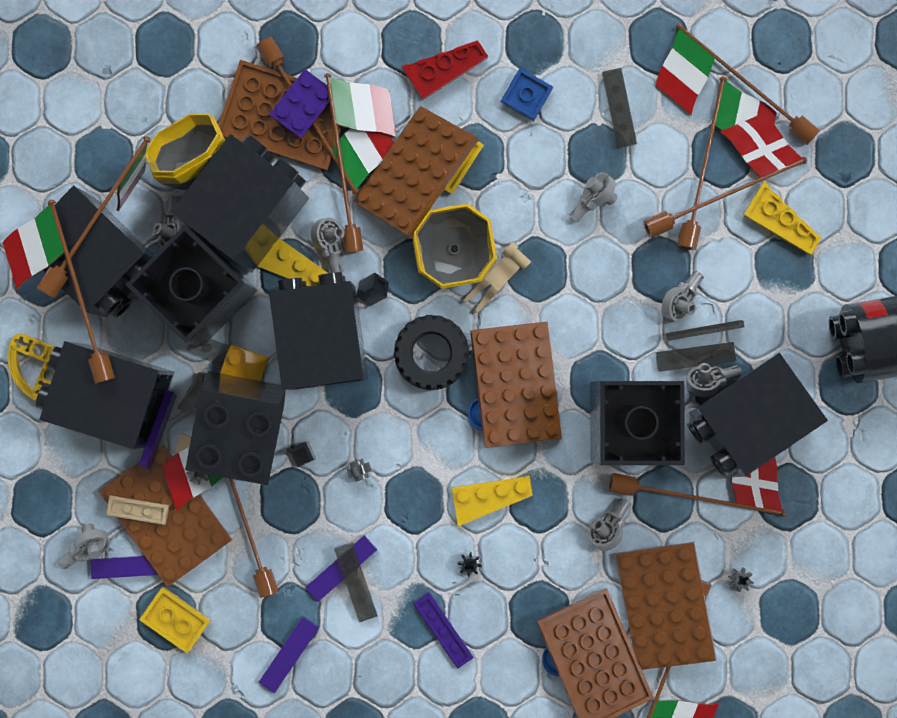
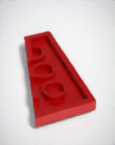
M477 40L456 47L453 50L441 52L433 57L424 58L409 65L406 64L402 66V69L422 100L488 59V55Z

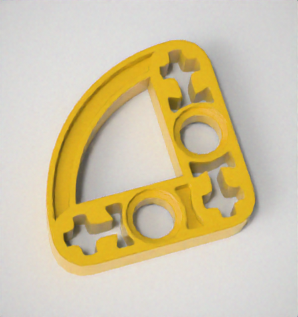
M19 333L13 336L9 345V370L19 389L36 401L38 391L43 386L41 383L51 384V381L45 378V373L49 370L48 361L55 346ZM23 338V341H24L25 343H28V344H31V345H30V347H27V346H20V347H19V343H17V340ZM38 344L44 347L42 355H37L34 351L35 346ZM19 352L44 362L34 388L28 384L21 372Z

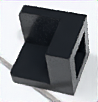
M373 273L359 281L356 297L372 306L387 298L389 282L377 273Z
M309 441L288 450L290 454L292 453L298 467L316 459Z

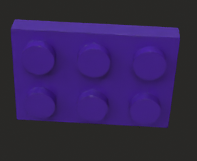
M304 69L270 112L269 116L301 140L330 103L327 85Z

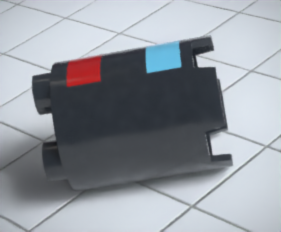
M897 296L845 304L842 306L839 315L829 317L830 335L833 340L840 339L843 353L836 356V368L841 379L852 377L856 383H864L897 377Z

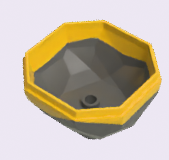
M188 114L156 133L146 149V159L154 179L160 184L176 189L188 190L226 139L214 116L210 114Z
M468 203L429 210L412 234L418 273L441 289L481 282L497 260L491 219ZM452 246L458 247V251L456 253H453L451 251Z

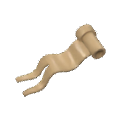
M513 241L502 252L505 256L463 300L465 303L491 284L492 286L475 310L477 314L520 267L524 270L531 263L517 249L518 246Z

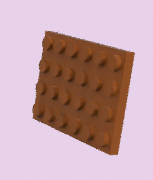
M240 60L219 122V127L224 137L228 138L232 134L242 142L249 134L263 144L268 152L328 171L332 156L313 125L300 140L269 116L270 112L289 89L282 74ZM287 75L290 82L293 84L297 78ZM329 103L315 123L332 149L336 145ZM337 125L338 134L340 136L342 126Z
M420 106L353 202L410 238L474 148L478 138Z
M548 321L470 330L484 448L562 438Z
M162 445L157 449L150 470L141 467L137 463L102 488L99 493L107 504L109 496L112 495L170 505L166 525L117 517L160 578L169 587L233 539L200 494L187 501L176 511L162 468L165 462L173 456L166 446Z
M695 541L616 553L633 649L641 669L646 670L716 661L717 658Z
M607 588L536 621L577 718H615L654 698Z

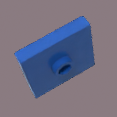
M519 68L500 103L534 122L554 87L524 69Z

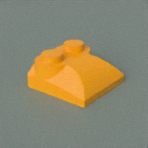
M232 344L220 373L262 381L269 357Z

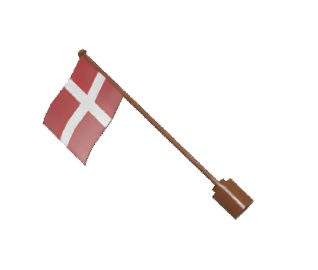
M764 114L757 115L720 131L733 144L745 163L760 178L674 216L663 211L643 220L645 231L650 238L673 229L675 219L802 163L806 164L807 158L801 157L786 142L774 123Z
M775 457L746 477H734L731 474V483L736 503L640 486L639 481L634 476L612 473L610 477L609 492L633 496L640 489L781 515V517L786 515V511L782 509L778 492Z

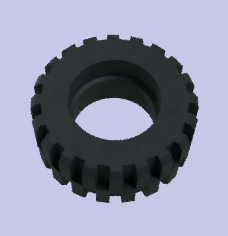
M426 315L408 322L399 332L394 344V359L400 374L410 384L424 390H439L450 386L463 374L469 359V347L466 336L453 321L439 315ZM428 334L441 336L450 347L449 361L442 369L437 371L421 369L413 357L415 343L421 337Z

